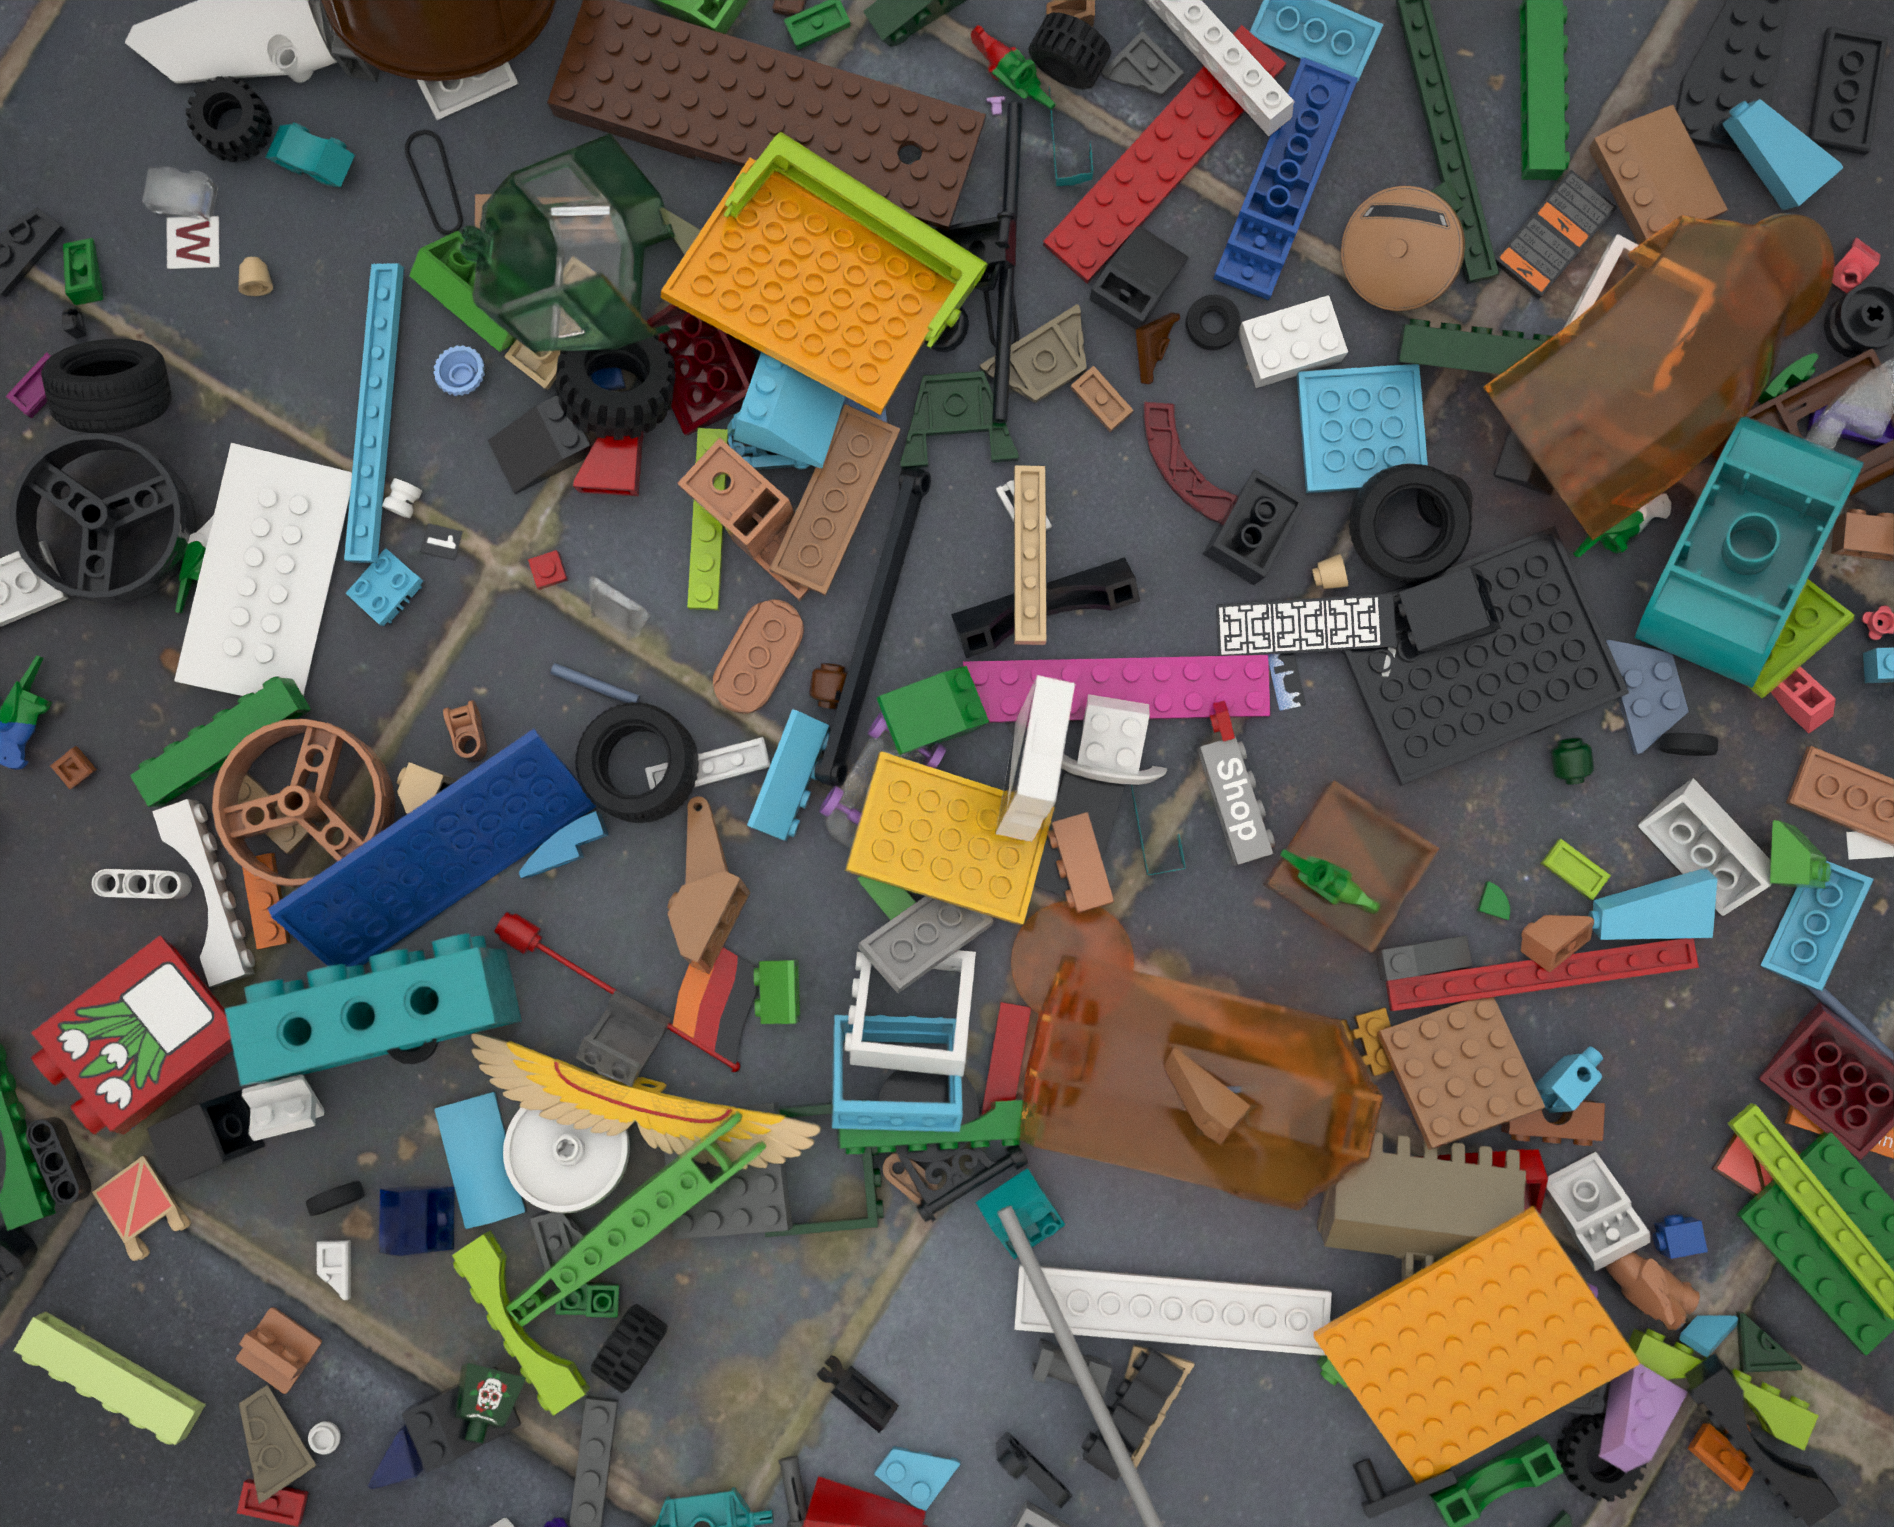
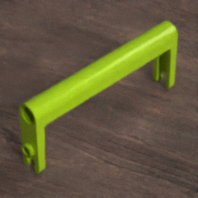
M779 132L747 173L742 172L734 184L733 192L724 204L728 207L724 213L725 217L728 218L731 215L737 218L774 172H780L954 283L956 286L928 325L929 332L924 339L928 341L927 346L930 348L948 325L950 327L955 325L962 312L959 310L973 291L987 268L988 263L783 132Z

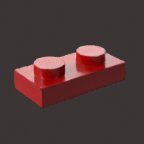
M247 1479L243 1483L237 1513L298 1527L302 1523L309 1492L284 1487L259 1504L254 1480Z

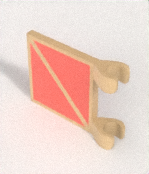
M146 1155L140 1157L92 1192L124 1242L127 1253L133 1261L142 1260L150 1254L149 1248L138 1235L164 1216L167 1217L168 1223L174 1231L184 1230L191 1224L190 1219L178 1207Z

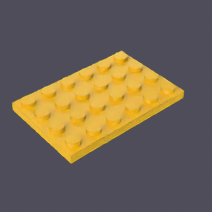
M881 751L877 757L845 871L1017 925H1023L1055 807H1052L1047 817L1044 818L1032 842L996 834L1003 790Z

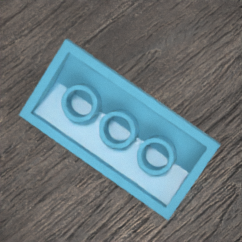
M1263 0L1250 32L1261 42L1301 59L1302 57L1356 77L1359 80L1384 24L1328 0Z
M1828 861L1826 863L1830 864L1831 875L1829 882H1825V889L1796 888L1761 963V967L1791 982L1821 992L1874 881L1873 878Z
M491 1092L434 1108L465 1229L493 1223L527 1212L523 1197L515 1190L505 1170L503 1146L506 1131L496 1093Z

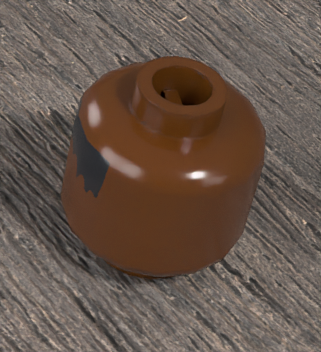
M821 663V667L815 668L812 671L809 695L811 698L819 701V707L836 709L848 673L845 671V666Z

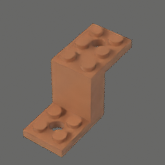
M719 438L677 484L726 528L736 545L800 601L810 589L769 570L795 514L790 500ZM722 474L729 476L731 484L727 489L718 490L714 487V480L717 476Z

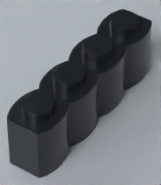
M1149 1347L1146 1353L1142 1350L1139 1352L1132 1364V1367L1135 1368L1134 1373L1129 1380L1124 1377L1115 1391L1118 1398L1112 1407L1106 1405L1130 1457H1132L1142 1442L1149 1427L1160 1413L1166 1400L1184 1373L1181 1366L1152 1347ZM1098 1428L1095 1434L1090 1432L1081 1446V1449L1084 1450L1083 1460L1116 1481L1121 1474L1100 1429Z

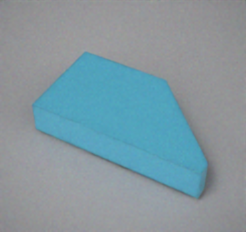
M1697 1315L1681 1332L1679 1340L1708 1358L1737 1326L1739 1318L1736 1316Z

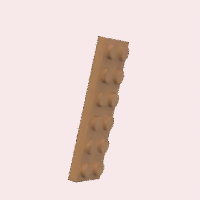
M846 404L844 405L823 468H815L769 569L770 572L819 594L827 595L900 434V428Z

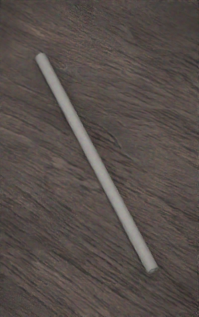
M1012 1205L999 1210L997 1213L1145 1527H1163Z

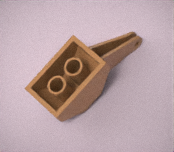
M697 796L692 798L687 805L685 885L681 886L678 893L675 892L671 896L667 914L681 956L692 967L710 974L751 892L741 878L729 873L711 806L705 798ZM702 806L700 811H696L698 807Z

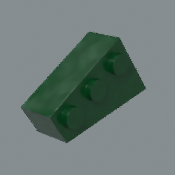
M877 0L863 12L881 40L888 46L893 47L894 45L902 44L909 36L967 0Z

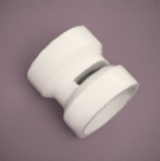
M394 478L390 486L392 490L391 495L385 498L382 507L410 519L414 511L412 505L415 500L420 498L422 490Z

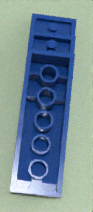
M1302 57L1287 93L1294 100L1292 118L1273 132L1269 138L1213 279L1269 301L1358 78Z

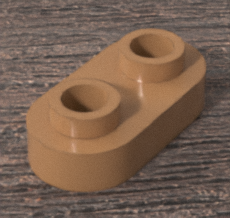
M896 1152L891 1153L883 1164L885 1178L912 1201L920 1204V1200L923 1198L906 1169L901 1173L893 1170V1164L901 1161ZM910 1160L922 1182H926L929 1189L938 1190V1184H930L926 1180V1169L916 1161Z

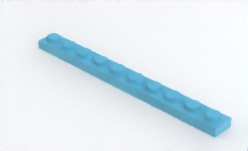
M398 263L371 264L344 560L351 563H378L404 267Z

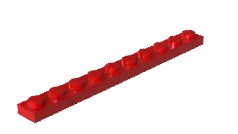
M1678 938L1573 953L1551 972H1548L1530 959L1386 981L1390 1011H1398L1699 968L1694 938Z

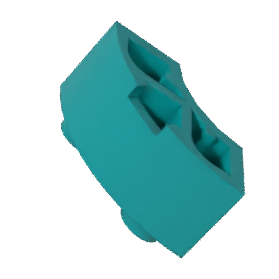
M297 123L280 125L265 158L296 174L301 175L304 172L319 183L341 187L355 157V154L346 150L347 145L336 138L324 139L309 134L310 131Z

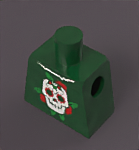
M471 1363L462 1365L456 1418L470 1421L465 1440L484 1444L488 1426L495 1428L505 1426L525 1383V1377Z

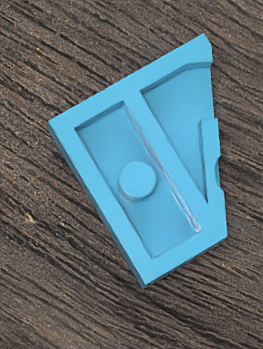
M893 1446L874 1471V1475L916 1508L926 1511L960 1466L961 1461L957 1458L951 1457V1459L933 1456L932 1453L912 1452L907 1448Z

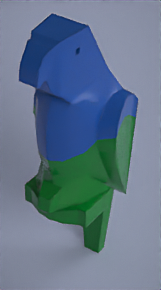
M36 655L20 682H15L0 708V764L13 770H20L27 765L28 761L24 760L25 746L35 732L38 717L42 713H46L52 704L51 701L30 692V688L44 659Z

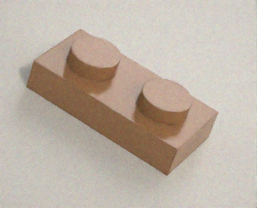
M1094 366L1070 387L1110 433L1134 411Z

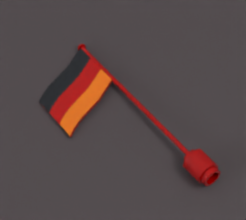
M506 912L497 924L494 933L499 935V940L523 955L528 950L533 953L538 948L613 995L617 991L541 944L540 942L543 938L539 935L541 928L517 913L512 915ZM723 947L710 974L702 972L689 964L678 992L673 1024L669 1023L667 1029L732 1068L731 1072L735 1073L740 1070V1063L738 1061L736 1063L741 1032L757 986L754 985V968L756 967Z

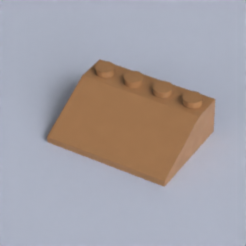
M1673 105L1625 122L1595 137L1589 147L1638 245L1647 250H1651L1728 211Z

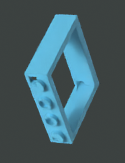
M849 1015L834 1016L832 1129L960 1131L962 1120L961 1076L948 1075L949 1103L843 1100V1041L846 1039V1033L853 1032V1025L848 1024ZM865 1016L862 1041L947 1044V1051H953L956 1019L943 1017L920 1018L916 1016Z

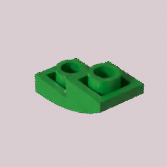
M1812 353L1795 361L1768 381L1754 399L1764 404L1785 393L1788 387L1791 388L1800 381L1805 383L1816 370L1813 364L1819 355Z
M587 1282L556 1302L555 1315L618 1317L619 1285Z

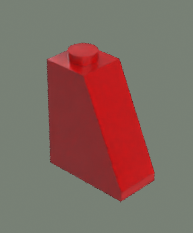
M641 431V436L632 439L630 436H624L623 440H614L612 436H606L605 439L597 437L574 479V488L579 493L639 496L643 431Z

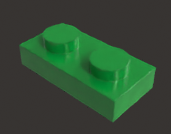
M827 0L784 19L787 31L797 51L851 27L850 20L840 0Z

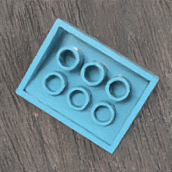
M761 352L737 419L733 440L822 469L846 396Z

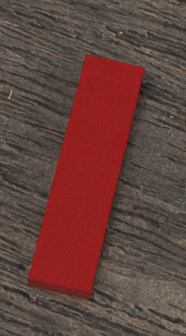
M1000 1002L981 1116L991 1109V1102L1015 1101L1031 1007Z

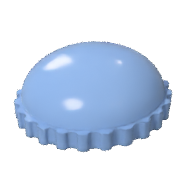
M456 345L448 350H444V353L440 354L439 359L436 360V365H434L435 371L433 372L439 388H442L443 392H447L449 395L453 394L454 396H463L475 391L480 386V382L483 381V376H485L484 361L475 349H471L470 346L465 347V345Z

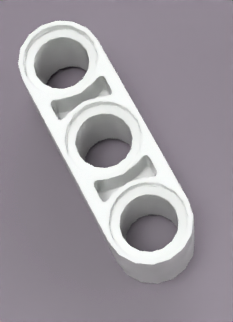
M103 869L93 876L91 882L92 889L99 896L116 898L182 899L190 893L192 888L189 876L176 871ZM111 876H113L116 881L115 887L112 891H110L107 887L108 879ZM141 877H144L147 885L144 891L141 892L138 889V881ZM174 877L177 881V889L171 893L168 889V883Z

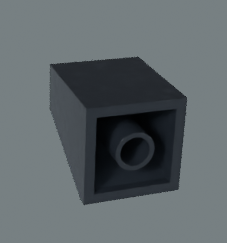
M1467 567L1399 592L1401 600L1398 601V607L1402 617L1408 619L1411 628L1407 630L1408 638L1411 645L1417 647L1418 651H1430L1501 629L1483 573L1478 569Z
M243 1089L199 1103L147 1128L169 1186L191 1179L265 1147L263 1139L253 1141L249 1135L251 1109L242 1097Z

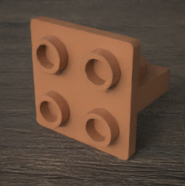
M272 1307L267 1311L257 1328L245 1334L239 1343L243 1348L237 1355L236 1361L283 1394H286L291 1390L322 1344V1340L277 1308Z

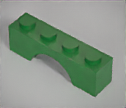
M1537 1435L1456 1478L1458 1483L1433 1492L1429 1496L1447 1527H1463L1480 1518L1483 1509L1498 1497L1519 1488L1538 1487L1564 1473L1550 1444L1540 1435Z

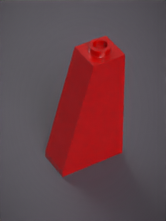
M819 1476L803 1527L928 1526L923 1524L926 1514L924 1510Z

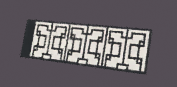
M1392 593L1216 605L1218 656L1265 655L1396 646L1394 596Z

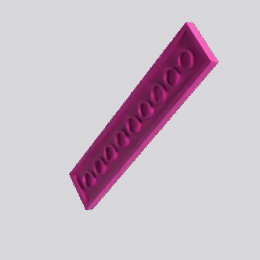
M1268 655L963 662V666H967L989 723L1016 722L1037 675L1075 683L1069 721H1083L1088 694L1149 704V719L1210 718L1209 715L1215 714L1213 703L1224 700L1230 718L1270 716Z

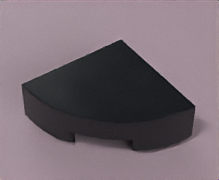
M72 307L63 310V330L76 339L85 337L87 333L81 309Z

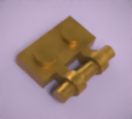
M1385 1007L1355 1015L1354 1019L1357 1026L1355 1029H1349L1347 1019L1335 1022L1338 1032L1335 1035L1337 1043L1342 1045L1346 1061H1344L1345 1069L1350 1071L1353 1082L1365 1079L1361 1067L1369 1065L1372 1076L1393 1071L1377 1035L1379 1031L1391 1027ZM1358 1038L1361 1039L1365 1055L1359 1057L1353 1040Z

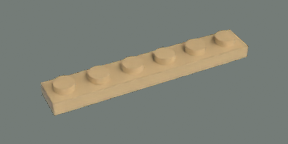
M1015 465L1014 644H1046L1045 466Z

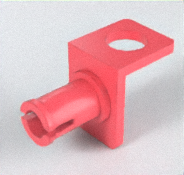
M1855 238L1852 248L1829 272L1827 279L1842 291L1848 293L1857 285H1860L1877 267L1880 261V254L1860 239Z

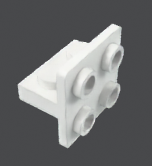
M303 1075L258 1084L242 1090V1097L251 1109L249 1135L253 1141L315 1126V1118L324 1116L322 1104Z

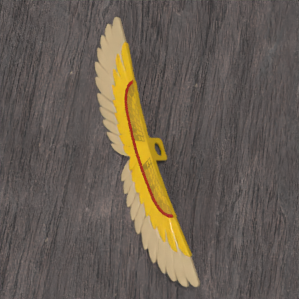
M478 1032L471 1035L474 1044L479 1047L473 1048L472 1053L478 1061L485 1063L480 1064L479 1068L485 1074L493 1077L489 1080L491 1084L506 1090L502 1093L503 1096L510 1100L520 1101L521 1108L542 1110L539 1113L540 1117L549 1120L558 1119L556 1122L562 1125L574 1124L573 1128L578 1130L593 1126L590 1130L591 1133L608 1131L607 1136H615L625 1131L636 1121L641 1135L649 1146L654 1149L659 1146L662 1151L668 1154H672L675 1151L680 1155L732 1114L739 1111L742 1115L741 1120L727 1133L718 1137L715 1142L733 1162L752 1145L763 1141L766 1144V1148L742 1169H747L748 1165L766 1168L768 1162L784 1163L786 1161L785 1157H798L802 1153L798 1149H808L814 1144L815 1141L808 1137L815 1136L821 1131V1127L817 1124L787 1118L785 1115L734 1108L732 1106L705 1103L663 1094L661 1092L667 1086L665 1083L644 1077H637L632 1087L623 1082L584 1070L562 1060L554 1059L512 1041L507 1042ZM646 1083L656 1087H646L641 1084ZM705 1148L693 1157L697 1162L703 1164L709 1162L721 1167L716 1158Z

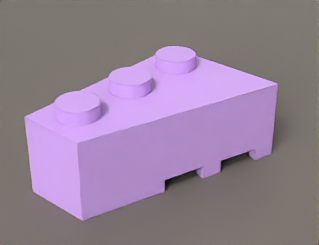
M1641 1364L1610 1381L1599 1457L1625 1472L1651 1461L1688 1392Z

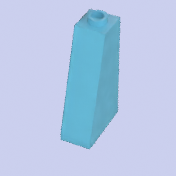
M1761 99L1750 103L1746 101L1739 103L1730 110L1731 117L1722 123L1782 210L1800 206L1844 168L1838 160Z
M1699 869L1593 901V911H1590L1588 915L1594 919L1592 929L1600 940L1713 938L1718 879L1709 870Z

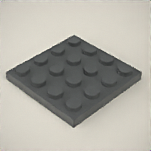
M778 1102L734 1106V1108L780 1115ZM675 1151L672 1154L664 1152L665 1166L679 1156ZM692 1158L693 1162L708 1180L722 1171V1168L709 1162L703 1164ZM768 1162L766 1168H757L748 1165L747 1169L741 1168L671 1223L673 1240L787 1231L792 1229L785 1162Z

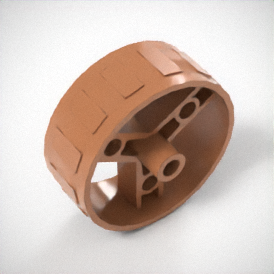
M293 719L282 720L261 727L246 736L230 752L220 768L214 785L212 810L215 828L223 846L238 864L254 876H258L276 885L299 888L314 877L289 879L273 872L256 858L248 848L245 839L300 824L339 861L393 824L395 796L392 781L386 767L370 746L366 745L354 734L328 722ZM305 733L290 786H287L278 794L238 804V795L244 776L253 762L267 748L280 740ZM344 740L353 746L365 761L373 780L375 792L374 817L365 838L332 806L328 798ZM322 752L324 760L320 766L315 767L313 765V758L317 753ZM311 772L318 774L315 791L304 788ZM278 805L280 810L290 817L278 819L275 807ZM262 809L265 817L257 825L254 816L258 810ZM327 818L330 819V823L324 826L322 830L314 824L323 822ZM338 829H342L344 839L340 844L335 845L333 834Z

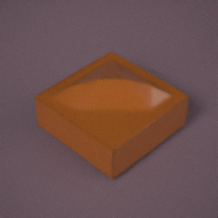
M78 746L70 749L50 765L70 790L97 770Z

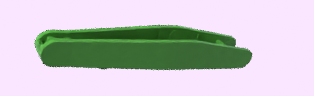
M737 1111L626 1196L536 1281L505 1306V1309L519 1326L523 1327L541 1312L643 1246L758 1156L766 1148V1144L763 1141L752 1145L733 1162L715 1142L718 1137L727 1133L741 1120L742 1115L740 1112ZM704 1148L716 1158L722 1168V1171L710 1180L706 1178L692 1160ZM551 1278L559 1288L545 1296L540 1287Z

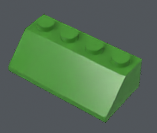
M459 231L420 248L409 275L423 289L427 290L499 352L513 345L543 302Z

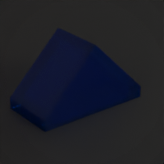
M406 1424L398 1431L367 1485L372 1490L415 1478L424 1470Z

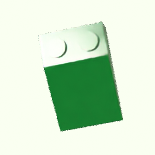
M967 666L942 672L876 698L899 755L970 734L989 723Z

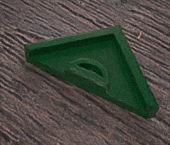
M1736 1312V1316L1739 1318L1737 1330L1740 1370L1742 1372L1802 1370V1365L1794 1360L1775 1340L1747 1317L1745 1313Z

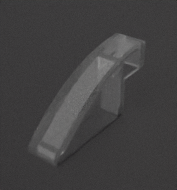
M1894 358L1872 368L1843 389L1814 422L1805 440L1834 450L1844 428L1872 440L1881 438L1894 413Z

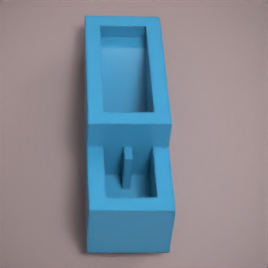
M594 811L563 827L546 840L519 871L520 878L528 879L584 858L580 846L609 836L601 813Z

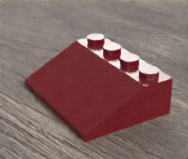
M673 304L668 305L641 324L646 332L651 330L659 336L658 342H665L669 348V354L674 358L676 376L671 407L684 435H690L698 431V428H705L741 410L757 365L756 358L748 344Z
M1819 1002L1796 1026L1761 1073L1759 1079L1827 1134L1832 1132L1848 1151L1862 1160L1894 1127V1060Z

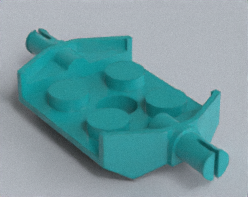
M733 1487L731 1491L674 1499L667 1496L657 1523L650 1527H694L699 1521H706L711 1527H755V1525L773 1524L774 1517L772 1509L759 1512L751 1511L736 1487Z

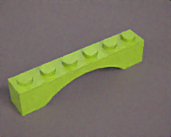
M491 1230L454 1253L452 1257L455 1260L453 1262L455 1270L462 1278L466 1277L470 1283L472 1297L478 1304L482 1303L487 1310L489 1324L495 1331L499 1330L505 1341L503 1344L506 1351L511 1357L516 1356L522 1366L520 1368L522 1376L526 1378L525 1381L528 1384L533 1383L539 1393L537 1395L538 1401L543 1409L546 1411L550 1410L554 1416L584 1396L590 1387L575 1363L561 1358L540 1346L529 1336L523 1327L519 1326L505 1309V1306L510 1302L505 1275L507 1256Z
M1634 1328L1628 1342L1641 1365L1667 1380L1686 1378L1684 1374L1707 1359L1705 1356L1703 1360L1693 1356L1694 1349L1677 1341L1674 1346L1663 1342L1665 1336L1650 1328H1647L1645 1333ZM1733 1368L1732 1373L1744 1391L1743 1400L1756 1415L1762 1429L1772 1436L1804 1451L1819 1415L1808 1410L1810 1404L1793 1395L1787 1400L1779 1396L1780 1389L1763 1381L1759 1387L1750 1382L1752 1376Z

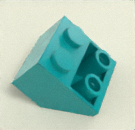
M1028 1168L976 1202L991 1230L1013 1259H1016L1018 1255L997 1213L999 1210L1012 1205L1031 1248L1047 1237L1054 1235L1066 1225Z

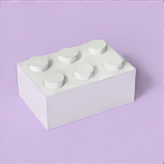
M1329 295L1243 321L1238 332L1256 388L1297 376V373L1301 371H1314L1340 363L1348 353Z

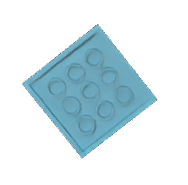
M1419 364L1301 371L1297 373L1306 493L1359 490L1369 478L1388 467L1400 464H1422L1428 466Z

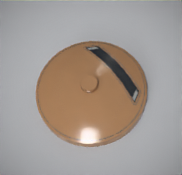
M1414 186L1387 188L1365 200L1351 216L1342 239V265L1353 289L1367 302L1382 309L1392 311L1418 309L1442 296L1455 281L1464 259L1465 237L1462 224L1456 212L1439 195Z

